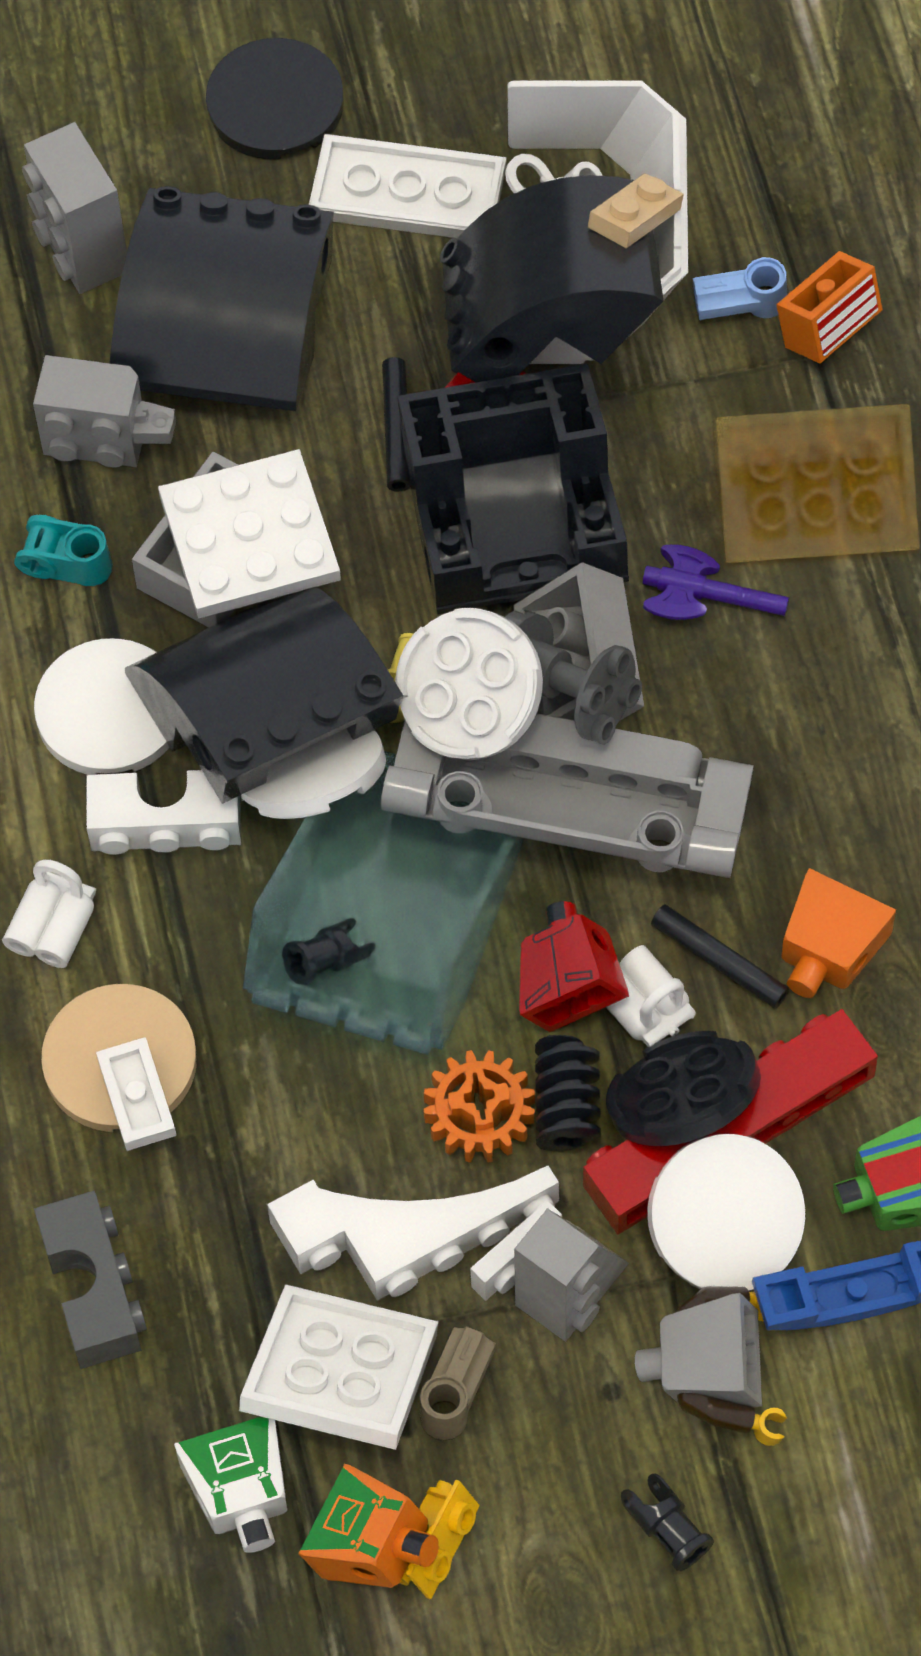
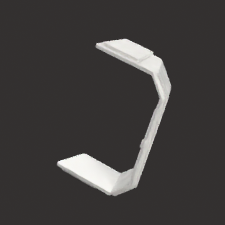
M510 81L508 83V145L510 148L601 149L630 174L631 180H636L646 173L663 180L668 186L684 194L681 210L653 229L663 300H665L688 273L686 118L643 81ZM555 337L530 364H583L585 360L593 359Z

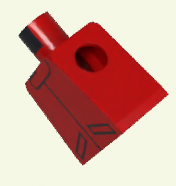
M559 901L549 905L546 908L548 927L526 937L521 943L520 1015L548 1032L555 1031L629 997L628 988L609 933L605 928L586 916L577 914L576 905L568 901Z

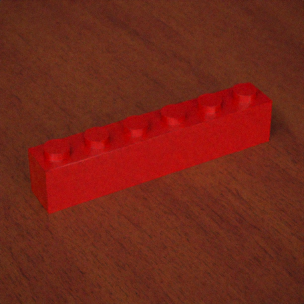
M843 1009L829 1017L826 1014H821L810 1020L802 1028L800 1035L786 1043L783 1040L776 1041L761 1052L758 1057L759 1060H757L761 1074L760 1085L752 1102L730 1123L704 1137L736 1134L754 1138L766 1144L875 1077L878 1055ZM626 1140L615 1148L611 1145L604 1146L586 1161L587 1165L583 1167V1187L617 1235L648 1217L649 1195L655 1178L659 1176L661 1170L672 1156L692 1141L669 1146H648Z

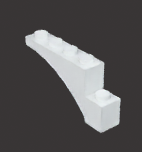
M546 1166L518 1180L477 1193L445 1199L396 1201L367 1199L334 1193L318 1188L315 1181L312 1180L267 1204L270 1224L300 1274L312 1268L317 1271L329 1267L340 1258L341 1252L347 1250L378 1301L389 1294L391 1297H397L408 1292L418 1283V1278L435 1269L438 1272H443L454 1267L463 1259L464 1253L480 1244L483 1247H488L498 1243L508 1235L511 1227L524 1221L547 1200L555 1207V1203L559 1202V1182L550 1167Z

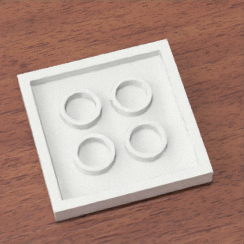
M300 449L158 487L161 503L198 619L341 580L340 569Z
M285 1284L241 1393L239 1411L396 1450L437 1337L438 1321Z

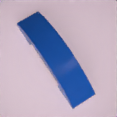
M921 1240L903 1244L899 1253L808 1273H805L802 1266L753 1277L751 1282L766 1329L797 1330L836 1325L878 1316L921 1303Z

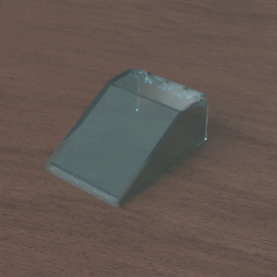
M384 751L386 756L384 771L369 790L364 794L358 793L356 790L337 801L329 803V812L306 817L254 906L243 989H247L248 993L253 994L251 1001L253 1004L287 1013L292 1005L296 1007L295 1016L334 1028L339 1020L345 1021L344 1031L384 1042L388 1034L394 1036L393 1045L429 1055L432 1047L443 1049L465 1005L524 838L476 828L466 833H454L446 830L439 821L381 810V797L386 773L390 765L394 766L397 755ZM464 801L449 802L456 807H465L470 804ZM348 918L356 920L354 928L346 934L352 943L358 947L371 942L376 944L375 951L367 959L340 971L327 970L316 975L312 983L307 985L295 983L290 979L284 968L282 950L286 943L293 940L304 942L314 938L320 929Z

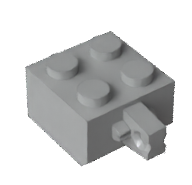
M45 355L33 402L43 455H49L61 461H72L74 459L94 461L107 467H120L122 465L137 467L142 444H171L176 425L175 409L142 401L138 375L131 366Z

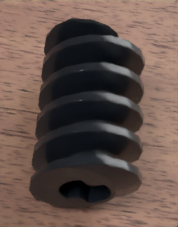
M549 1035L539 1039L535 1043V1053L538 1056L535 1060V1072L539 1075L535 1079V1091L539 1094L536 1098V1111L539 1113L536 1117V1130L539 1132L536 1137V1145L542 1150L564 1152L584 1146L587 1142L597 1140L601 1137V1128L590 1124V1122L601 1118V1109L589 1103L600 1099V1089L589 1084L600 1080V1070L589 1065L599 1061L600 1052L595 1048L585 1046L579 1038L573 1036Z

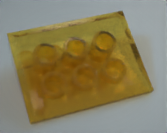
M910 404L716 417L712 421L715 472L725 563L919 550Z

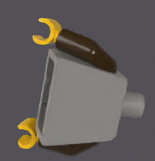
M738 1286L703 1287L678 1307L676 1313L664 1316L661 1320V1347L636 1351L635 1369L639 1380L647 1382L662 1379L664 1391L679 1403L684 1412L713 1426L745 1434L753 1429L757 1440L767 1446H774L784 1438L779 1433L773 1434L769 1432L765 1427V1420L783 1423L787 1419L783 1410L769 1408L759 1415L755 1413L753 1408L762 1406L758 1320L764 1321L755 1291L749 1292L746 1287Z

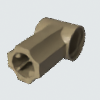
M467 1326L465 1328L454 1327L431 1379L422 1387L420 1394L421 1425L425 1432L435 1439H453L460 1435L467 1425L468 1411L496 1351V1343L488 1339L484 1333ZM448 1401L456 1405L457 1409L448 1414H441L434 1411L431 1407L437 1402Z

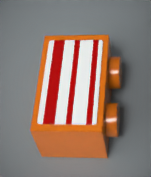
M838 251L776 304L785 348L819 364L883 310L875 266L841 251Z

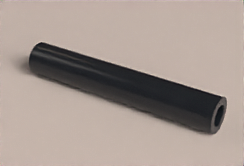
M392 357L382 362L387 488L394 492H402L411 487L397 396L407 394L406 362L401 358Z
M662 905L654 915L651 922L652 926L772 1008L777 1009L789 992L787 986L668 905Z

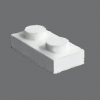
M146 1037L96 1052L126 1151L176 1136L174 1123Z
M548 1200L470 1268L471 1287L485 1301L497 1291L504 1294L515 1285L514 1248L548 1208L562 1217V1214Z

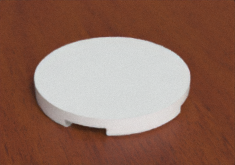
M459 608L437 617L426 626L420 627L412 635L400 656L395 683L404 695L400 701L403 716L412 730V735L420 743L440 755L463 760H476L501 753L523 736L538 711L542 695L543 678L538 654L532 642L520 627L497 613L477 608Z
M111 638L83 643L57 658L42 676L34 701L35 719L39 734L49 752L62 764L87 775L117 773L131 769L136 772L160 758L168 750L169 745L125 674V667L157 652L137 642Z
M344 729L270 765L266 783L242 794V801L245 800L251 806L258 808L260 815L278 819L304 818L329 812V803L337 801L356 790L358 793L364 794L379 779L386 765V756L381 739L377 732L373 730L353 740L347 729Z
M720 1134L694 1140L683 1146L682 1149L672 1156L661 1170L659 1176L655 1178L648 1201V1226L655 1249L677 1275L699 1289L706 1286L746 1287L748 1291L754 1289L751 1282L753 1277L784 1270L795 1255L802 1239L805 1225V1204L798 1179L780 1154L754 1138L736 1134Z

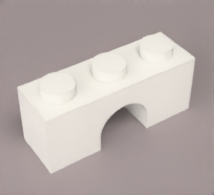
M189 770L187 771V788L184 796L171 806L154 807L141 799L137 773L87 775V833L91 851H101L106 854L116 855L125 853L129 849L151 848L157 852H172L179 847L201 846L208 850H221L229 845H241L240 796L222 804L203 771Z

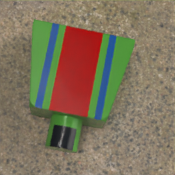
M921 1116L861 1145L857 1149L854 1163L857 1177L833 1184L835 1199L842 1214L869 1206L879 1230L889 1231L921 1226Z

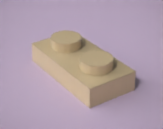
M644 173L590 212L588 228L628 248L681 210L684 194L668 186L663 180Z

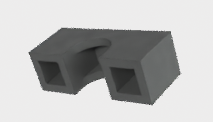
M94 1190L34 1208L52 1273L56 1274L69 1269H83L96 1277L94 1285L85 1295L61 1303L80 1369L142 1351L137 1333L145 1331L147 1328L139 1301H127L123 1285L133 1283L124 1252L114 1255L109 1238L119 1236L110 1205L100 1208Z

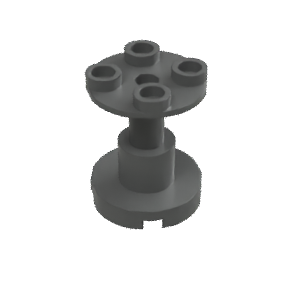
M525 609L524 614L513 611L505 616L522 629L538 654L543 678L542 696L554 698L562 692L577 698L574 720L578 734L585 740L594 741L602 745L607 744L613 737L616 725L622 718L626 708L634 707L642 692V682L635 678L636 666L631 650L618 645L609 647L602 651L589 669L586 670L572 664L569 652L553 646V628L547 617Z

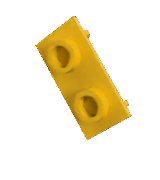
M439 1480L436 1487L428 1488L426 1496L419 1507L421 1512L428 1518L426 1533L437 1537L439 1549L436 1559L429 1567L409 1563L400 1584L408 1586L410 1581H412L428 1599H432L439 1583L447 1577L451 1568L452 1558L464 1535L468 1534L472 1529L476 1519V1512L480 1506L459 1480H455L453 1485Z

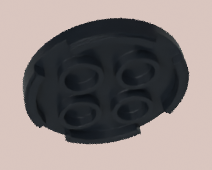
M267 38L252 41L234 49L217 64L207 84L206 104L210 120L218 131L219 137L231 148L256 158L281 159V155L298 152L310 146L316 148L323 143L324 134L331 135L343 112V85L337 68L320 50L293 39Z
M716 1031L684 1033L647 1047L642 1051L643 1059L634 1064L624 1074H616L606 1094V1107L616 1130L632 1142L648 1146H669L686 1143L719 1130L739 1116L752 1102L758 1091L761 1078L760 1069L752 1049L745 1041L740 1040L736 1042L726 1038H718Z

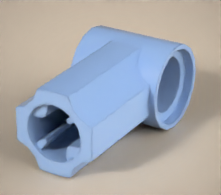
M762 257L756 259L745 270L692 278L699 320L748 312L760 318H772L778 315L776 304L787 295L786 270L784 265L773 258ZM762 286H771V287H773L772 289H769V290H761V289H759V287H762Z

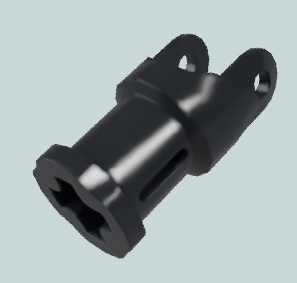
M348 918L320 929L314 938L304 942L293 940L286 943L282 950L284 968L290 979L296 984L307 985L312 983L316 975L327 970L340 971L367 959L375 951L376 944L371 942L358 947L352 943L346 934L354 928L356 920Z
M652 1473L647 1479L648 1486L660 1503L655 1505L643 1504L638 1496L629 1489L621 1492V1501L625 1509L648 1537L655 1536L673 1557L671 1563L677 1571H683L695 1564L709 1551L714 1543V1539L709 1534H702L683 1512L685 1508L684 1503L663 1478L656 1473Z

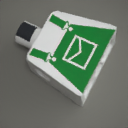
M257 1417L175 1443L180 1468L214 1533L222 1534L237 1529L243 1550L247 1553L261 1551L273 1545L275 1539L268 1519L284 1514L287 1511L275 1420Z

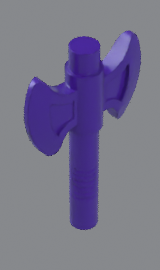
M672 544L663 545L661 547V554L670 563L672 568L662 567L661 569L647 565L644 571L642 584L657 587V590L663 592L646 599L643 603V608L663 618L686 620L704 616L707 608L696 600H702V598L741 607L744 606L785 616L787 612L789 597L707 579L705 575L718 573L720 565L706 553L692 547Z

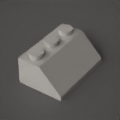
M582 562L513 605L514 611L524 614L525 609L547 617L553 628V646L569 652L572 664L588 670L596 657L609 647L618 645L631 650L635 660V678L640 680L623 578ZM562 692L554 698H547L541 695L537 713L574 720L577 698ZM642 692L636 705L632 708H626L620 720L644 707Z

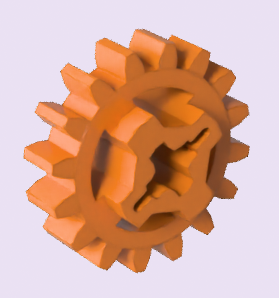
M470 1050L466 1051V1063L461 1065L452 1057L447 1059V1074L434 1070L432 1073V1084L435 1088H425L424 1103L429 1105L423 1109L425 1123L433 1124L431 1127V1138L433 1141L447 1138L445 1142L447 1154L451 1155L460 1147L464 1149L466 1162L472 1161L475 1152H483L486 1161L492 1162L494 1149L500 1148L506 1155L512 1154V1138L522 1142L526 1141L527 1128L524 1124H534L535 1109L529 1107L535 1104L534 1089H525L528 1085V1075L525 1071L512 1074L513 1060L508 1057L498 1065L494 1063V1052L488 1050L483 1061H476L474 1053ZM463 1083L458 1091L452 1092L454 1088ZM474 1093L478 1094L479 1102H482L485 1108L484 1120L481 1119L480 1111L476 1110ZM508 1120L502 1127L495 1130L501 1121Z

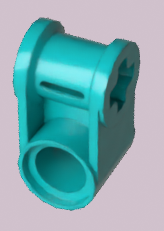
M33 515L28 519L26 524L28 536L24 548L16 553L14 559L15 566L21 572L39 579L50 578L77 583L83 586H96L109 578L112 573L113 563L105 535L98 527L62 521L47 515ZM95 553L91 557L81 558L85 554Z

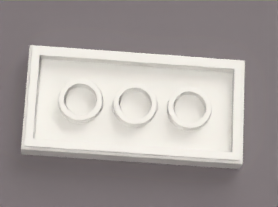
M324 134L309 205H314L320 210L334 212L333 222L458 238L482 213L500 201L506 171V157Z

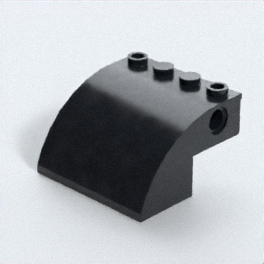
M586 175L559 178L532 185L507 196L486 210L458 238H452L446 243L440 255V262L443 264L444 281L442 289L445 291V319L448 324L449 336L447 348L450 350L451 370L453 372H459L474 382L517 376L555 337L602 364L664 301L654 231H650L630 247L625 248L588 228L590 212L634 180L612 176Z
M171 186L157 189L149 188L134 225L122 272L113 326L110 364L131 366L138 375L141 391L296 411L314 358L315 309L332 262L334 212L320 210L318 207L308 204L297 207L278 205L263 198L250 201L227 198L225 195L217 192H210L204 195L187 193Z
M588 364L397 396L414 508L437 614L448 613L459 608H478L523 600L582 562L623 578V582L629 581L627 539L608 471L607 431Z
M316 587L266 600L125 667L126 676L172 752L186 745L188 746L222 804L266 783L270 765L325 738L347 729L352 739L355 740L396 720L400 701L404 696L384 663L353 619L335 600Z

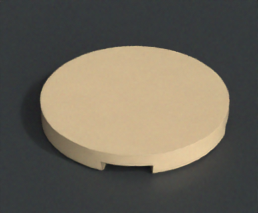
M132 984L105 985L89 990L74 998L61 1009L50 1024L42 1047V1069L46 1084L56 1104L69 1117L84 1126L106 1132H113V1129H119L96 1052L146 1037L171 1113L188 1093L197 1066L193 1032L182 1011L164 995L152 989Z

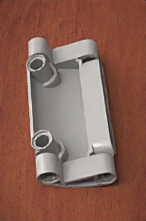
M536 713L534 720L523 736L506 750L483 759L463 760L440 755L425 747L412 735V730L406 720L404 722L394 766L390 765L386 773L381 797V810L439 821L446 830L454 833H466L476 828L638 860L645 869L652 872H665L674 867L725 878L731 877L754 765L709 757V759L702 758V752L689 743L615 729L611 740L607 744L602 745L580 737L574 720ZM464 801L470 804L465 807H456L449 802ZM648 840H663L670 844L655 846Z

